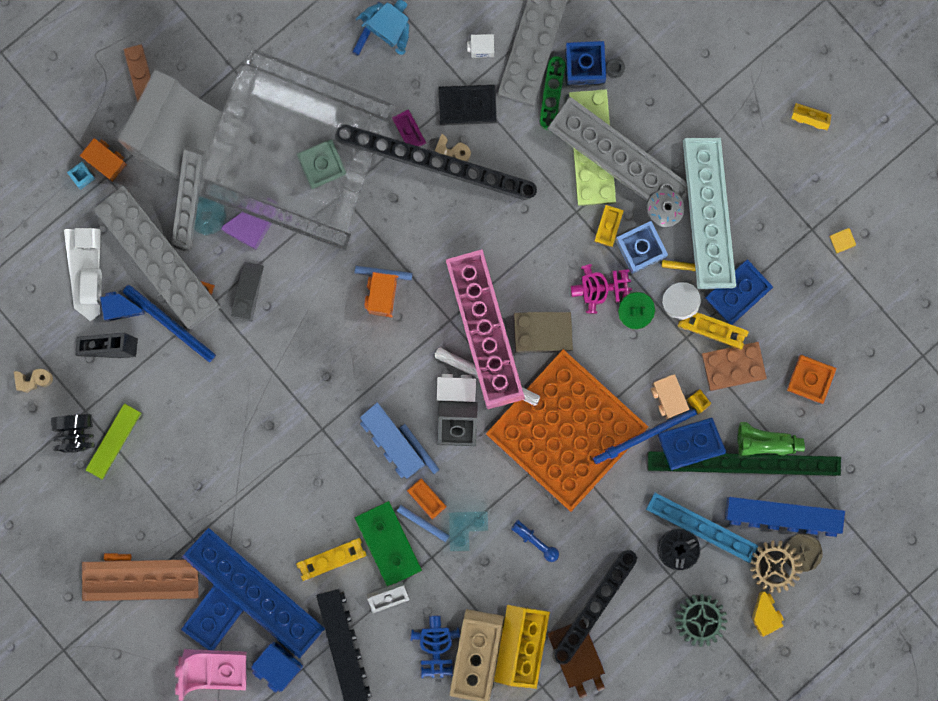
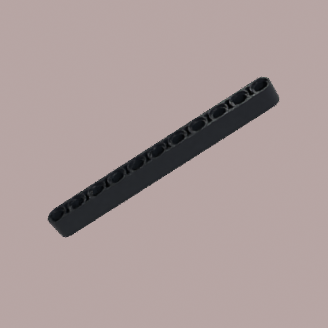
M344 124L338 127L335 132L337 142L518 199L528 200L537 193V187L531 181ZM340 130H347L349 138H341ZM358 136H366L368 143L365 145L360 144ZM378 141H383L386 144L385 150L377 148L376 144ZM396 147L404 149L403 156H398L395 153ZM415 152H419L422 155L423 159L421 162L415 161L413 157ZM433 158L440 160V167L432 165ZM451 164H456L459 167L458 173H453L450 170ZM470 169L477 172L476 179L470 178L468 174ZM487 175H492L495 178L494 184L487 182ZM506 180L513 183L512 190H508L505 187ZM524 186H528L531 189L529 196L523 193Z

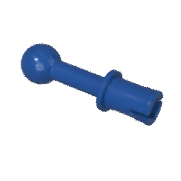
M520 520L513 524L514 526L511 527V530L523 538V542L529 541L541 550L548 562H555L559 558V551L555 547H548L534 536L533 529L530 530Z

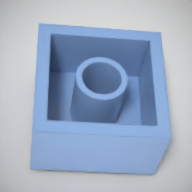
M652 221L618 236L615 240L631 274L668 256Z

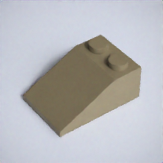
M571 312L514 313L515 353L562 351L563 349L565 351H573Z

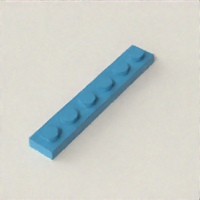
M655 492L646 508L647 511L748 563L751 562L752 554L758 548V545Z

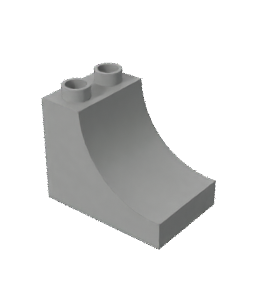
M156 69L119 138V141L139 162L179 182L185 147L190 146L204 151L200 192L217 201L220 200L223 193L228 196L232 195L240 179V176L233 172L240 159L245 162L251 159L257 146V141L251 139L253 133L250 127L210 106L186 90L176 79Z

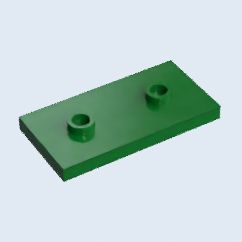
M390 501L354 517L387 587L422 571Z

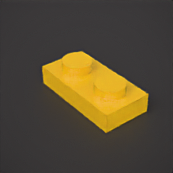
M795 103L791 119L828 131L832 114Z
M605 205L594 242L613 247L624 210Z

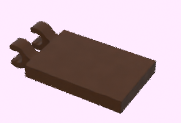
M581 619L579 621L580 627L583 629L587 628L584 620ZM571 624L547 633L553 649L556 648ZM570 634L568 641L571 645H575L578 638L575 634ZM588 634L572 659L567 664H560L569 688L575 686L580 699L587 697L583 682L593 679L598 692L605 689L600 675L605 674V671ZM560 650L557 653V658L560 661L566 659L567 653L564 650Z

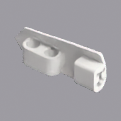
M94 228L64 229L74 309L89 321H92L101 314L102 272L99 268L101 230Z

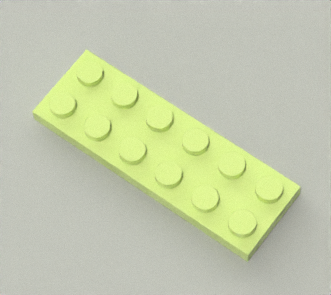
M607 90L569 92V97L610 125ZM573 148L578 206L616 203L614 177Z

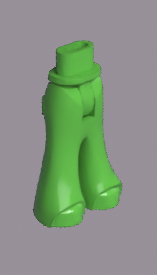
M740 422L737 434L739 456L763 453L785 456L787 454H795L796 451H805L804 438H796V435L763 431L752 427L747 422Z

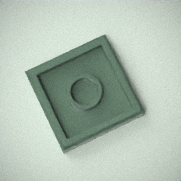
M332 139L296 154L311 189L347 174Z

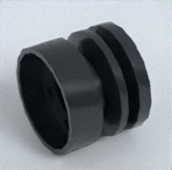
M92 414L51 418L52 431L61 432V436L53 438V442H62V445L53 446L54 451L74 453L83 452L95 447L94 442L85 441V439L94 438L93 434L85 433L86 429L93 427Z
M674 529L667 531L661 536L657 545V553L661 562L674 570L689 569L696 564L700 557L701 548L699 541L694 534L687 530ZM681 544L684 553L677 555L675 547H679Z

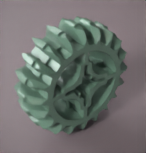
M703 594L699 595V600H697L696 595H692L693 602L686 598L685 601L688 605L685 606L680 603L679 606L683 608V611L676 610V613L681 615V618H675V621L681 622V624L676 626V629H683L679 633L680 636L687 634L684 641L688 642L692 638L691 645L694 646L698 640L699 647L703 646V641H705L707 646H710L709 639L716 643L715 635L723 636L719 630L726 631L727 628L721 626V624L727 623L728 620L722 619L721 616H725L727 613L719 611L723 608L722 604L717 607L715 606L718 603L717 599H714L712 603L710 602V595L706 597V600H704ZM704 604L713 609L716 618L706 615ZM698 605L696 615L686 617L688 611ZM702 614L703 618L711 621H706L700 626V623L692 620H697V617L699 618ZM686 623H693L697 626L698 636L693 635L688 630ZM716 624L713 631L704 636L706 626Z

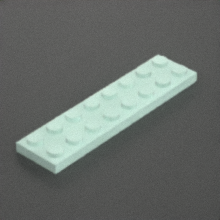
M721 138L683 139L697 289L735 288L736 278Z

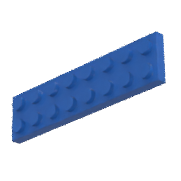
M210 528L182 556L299 659L325 630L322 625Z

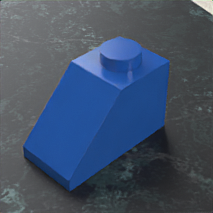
M116 292L105 293V297H100L104 320L107 322L145 315L143 309L122 295L116 294Z

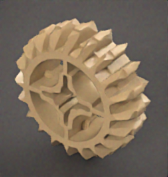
M772 540L771 547L765 542V550L759 546L757 550L760 554L756 552L752 554L757 560L752 559L750 562L756 565V567H751L750 571L757 572L752 575V578H760L756 584L760 585L761 582H764L765 584L762 589L765 590L769 585L771 593L774 591V587H777V592L781 593V586L784 587L785 591H788V583L794 587L795 582L792 579L799 581L800 577L795 574H801L803 571L797 569V566H802L803 562H796L801 557L800 554L793 555L796 548L789 551L790 544L787 543L784 548L782 547L783 541L781 540L778 546H776L775 540ZM780 551L785 555L780 559H775L768 552ZM763 557L768 564V570L764 574L761 571V560ZM788 559H790L792 563V572L790 576L784 569V563ZM783 560V562L780 564L781 566L779 567L781 568L780 571L776 569L775 571L773 570L771 573H769V571H771L772 567L774 566L771 565L772 562L776 564ZM773 574H777L784 581L773 582L768 578Z

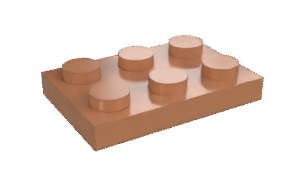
M759 342L745 344L742 350L730 347L702 353L710 391L767 379Z

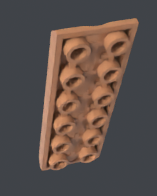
M186 560L82 562V601L199 598L198 571Z

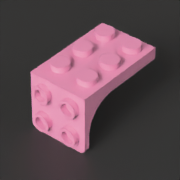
M184 649L183 655L179 656L178 665H176L175 677H179L175 689L176 695H179V701H183L187 693L197 689L246 690L247 652Z

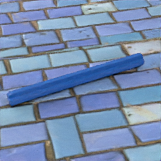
M127 285L124 288L123 293L205 360L211 362L215 358V353L132 286Z

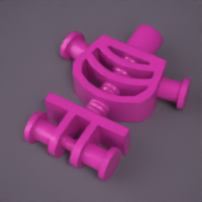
M592 264L581 267L585 273V276L581 278L582 284L571 286L572 297H584V304H588V311H586L588 314H597L596 305L606 301L608 291H614L615 303L620 302L619 293L623 292L624 298L632 291V288H628V283H631V279L628 277L629 269L618 271L621 274V280L617 279V270L613 271V283L608 284L603 274L599 272L592 273ZM596 277L601 278L604 284L599 285ZM589 278L594 281L595 285H592ZM618 284H623L624 288L619 289ZM604 291L605 295L603 299L598 300L600 292ZM593 293H596L595 300H591Z

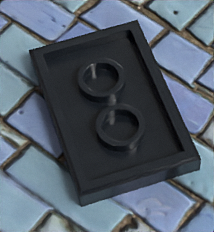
M495 85L439 86L440 125L497 123Z

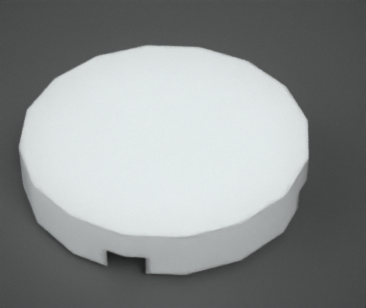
M679 282L666 290L662 303L670 317L684 320L697 313L701 297L694 285Z

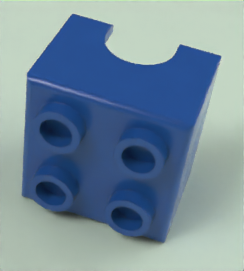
M273 642L265 649L251 668L254 670L252 673L258 679L264 678L269 682L267 686L276 693L277 691L282 692L303 668V664L279 644Z

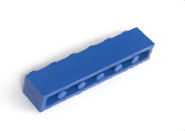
M727 497L725 520H729L730 525L741 526V522L749 523L748 527L760 528V524L768 525V529L772 530L787 527V531L797 533L799 529H804L806 534L818 535V531L826 532L825 536L837 537V533L843 534L845 518L844 510Z

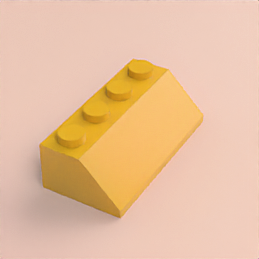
M507 605L494 682L508 686L537 689L550 612Z

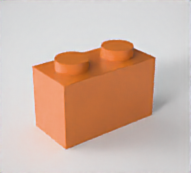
M94 138L80 156L113 182L127 165L123 161L125 157L117 151L111 152L108 149L110 145L102 139L98 141Z

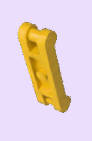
M698 312L678 323V327L692 331L740 350L743 349L744 338L749 333L745 329ZM691 318H695L694 325L689 324ZM732 333L738 334L736 340L730 339Z
M361 538L296 563L297 569L300 568L302 573V581L367 556L366 551L362 549ZM354 547L356 554L351 556L349 548ZM312 563L315 571L309 573L307 565Z

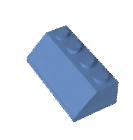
M378 402L360 417L362 420L360 425L366 432L371 431L374 435L371 439L378 448L380 446L384 448L386 452L383 455L389 463L393 461L397 465L395 470L401 478L405 476L408 479L425 466L424 462Z

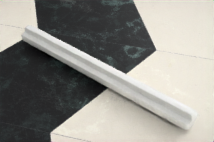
M442 348L437 349L435 358L478 378L475 364ZM522 387L525 397L523 401L536 406L540 396Z

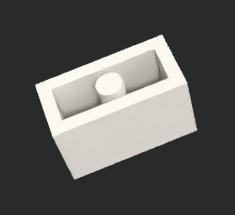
M442 374V377H438L437 401L475 402L476 379H472V375H461V378H453V374Z

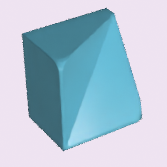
M83 161L67 172L80 190L95 180L94 175Z

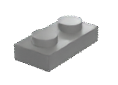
M403 581L366 594L373 613L409 601Z

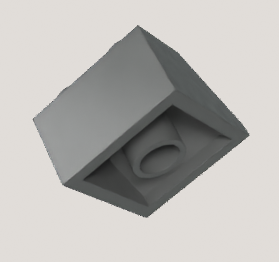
M439 401L438 445L476 446L478 402Z

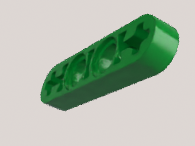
M559 56L552 57L547 68L540 114V126L545 130L549 129H547L546 122L543 121V119L547 118L548 113L544 112V110L551 112L550 119L552 121L559 110L565 70V61ZM555 61H558L562 67L558 68L557 75H549V73H554V66H551V64H555ZM552 79L557 80L559 87L556 89L550 88L548 85L549 81ZM548 98H554L556 105L548 107L545 101Z

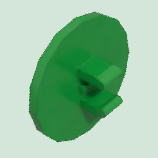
M643 292L629 293L621 300L618 307L619 319L623 325L630 329L637 330L650 324L655 314L654 302L651 297Z

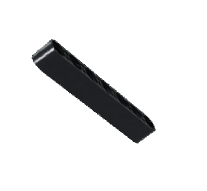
M623 551L615 559L554 649L552 657L556 663L567 664L572 659L635 566L637 555L634 551ZM625 554H629L632 557L630 564L623 562ZM614 570H619L621 573V578L618 581L612 577ZM604 585L610 588V594L607 597L601 593V588ZM594 601L600 606L599 611L596 613L590 609V605ZM583 617L589 622L588 627L585 629L579 625V621ZM570 634H575L578 638L575 645H571L568 641ZM560 650H564L567 653L564 661H560L557 658V653Z

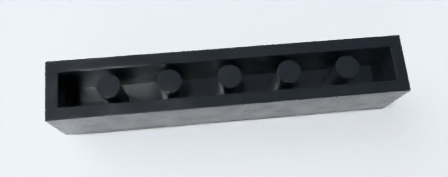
M339 588L317 594L316 597L344 701H370L369 698L372 697L369 686L365 685L364 681L367 678L364 667L360 666L359 662L362 659L359 648L356 649L354 641L357 640L354 629H350L349 622H352L350 611H346L344 603H347L344 591L341 592Z

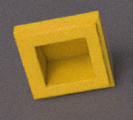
M850 228L829 236L836 254L856 246Z

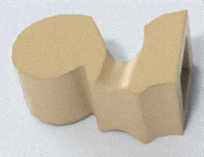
M441 134L435 152L468 162L471 155L469 147L463 143H458L452 149H447L448 140L445 135Z
M44 369L34 370L30 381H26V375L14 371L17 391L28 393L31 390L37 389L38 385L47 387L53 381L52 374Z

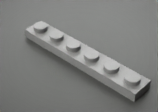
M186 146L183 152L171 243L187 250L192 247L205 156L204 151L190 146Z

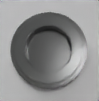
M617 58L609 60L606 65V73L611 78H619L625 71L623 61Z

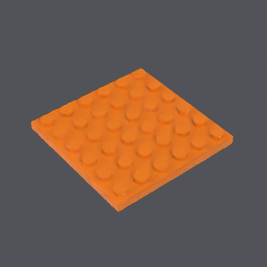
M563 349L527 388V390L540 396L538 404L534 406L523 400L514 402L486 435L564 507L572 512L627 450L619 453L617 457L611 460L607 459L599 464H595L593 457L605 452V449L611 446L615 447L644 433L649 426Z

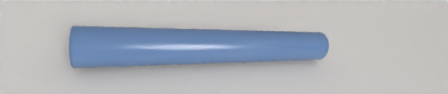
M363 266L355 267V273L372 275L373 272L397 275L399 276L397 279L412 281L413 273Z
M406 424L401 426L399 429L433 474L437 473L440 469Z
M400 505L397 512L444 542L449 538L448 534L404 506Z

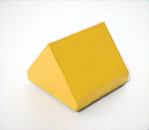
M700 389L686 399L691 407L696 410L697 414H700L711 405V402Z

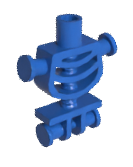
M429 616L430 628H423L422 632H414V629H412L410 641H413V639L420 640L422 650L433 654V660H421V665L431 664V668L421 667V677L431 676V678H434V674H440V678H443L444 675H451L453 677V665L443 668V664H453V660L440 659V654L450 649L452 646L451 639L458 637L460 639L459 627L457 630L449 631V627L441 628V616ZM445 635L448 636L446 639L440 641V637H443ZM424 636L432 638V641L424 639ZM449 641L447 647L440 650V645ZM423 642L432 645V650L427 649ZM434 664H440V670H434Z

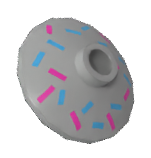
M668 189L659 190L649 198L647 212L651 221L656 225L671 227L677 224L683 217L684 203L681 197L674 191ZM665 204L670 205V210L665 209Z

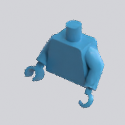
M397 0L394 6L389 2L385 4L378 3L368 7L356 17V21L358 19L363 21L362 27L369 29L391 47L397 44L398 49H395L396 53L400 55L405 54V48L409 39V24L407 22L409 18L403 14V11L408 6L405 1Z

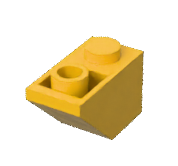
M765 591L759 592L751 618L762 637L784 626L782 624V621H784L782 614L779 610L776 611L772 605L775 603L770 593L766 594Z

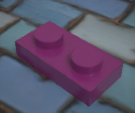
M409 109L392 117L405 143L418 147L426 144Z

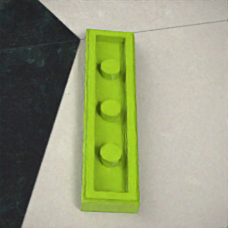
M124 403L87 466L86 471L102 480L104 479L142 414L141 412Z

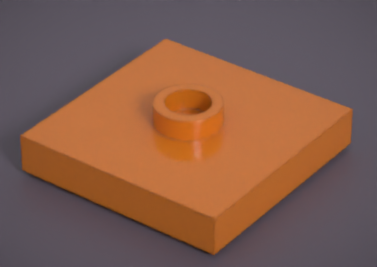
M799 355L786 391L824 404L837 368L804 355Z

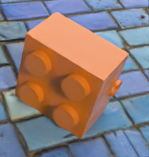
M373 272L372 277H368L367 288L370 290V295L366 296L364 307L369 314L393 318L392 313L397 278L399 276Z

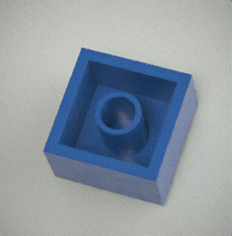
M604 41L566 43L567 85L605 84Z

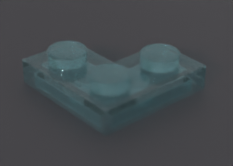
M488 511L449 513L450 551H469V531H488Z

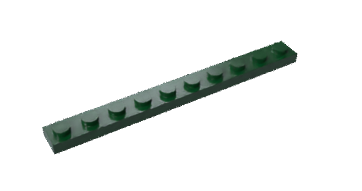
M648 451L647 471L841 476V457L764 454L739 456V454L725 453L671 470L664 452Z

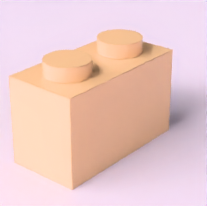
M675 374L652 383L653 387L650 389L654 399L658 398L660 405L658 409L662 417L665 416L668 419L690 410Z

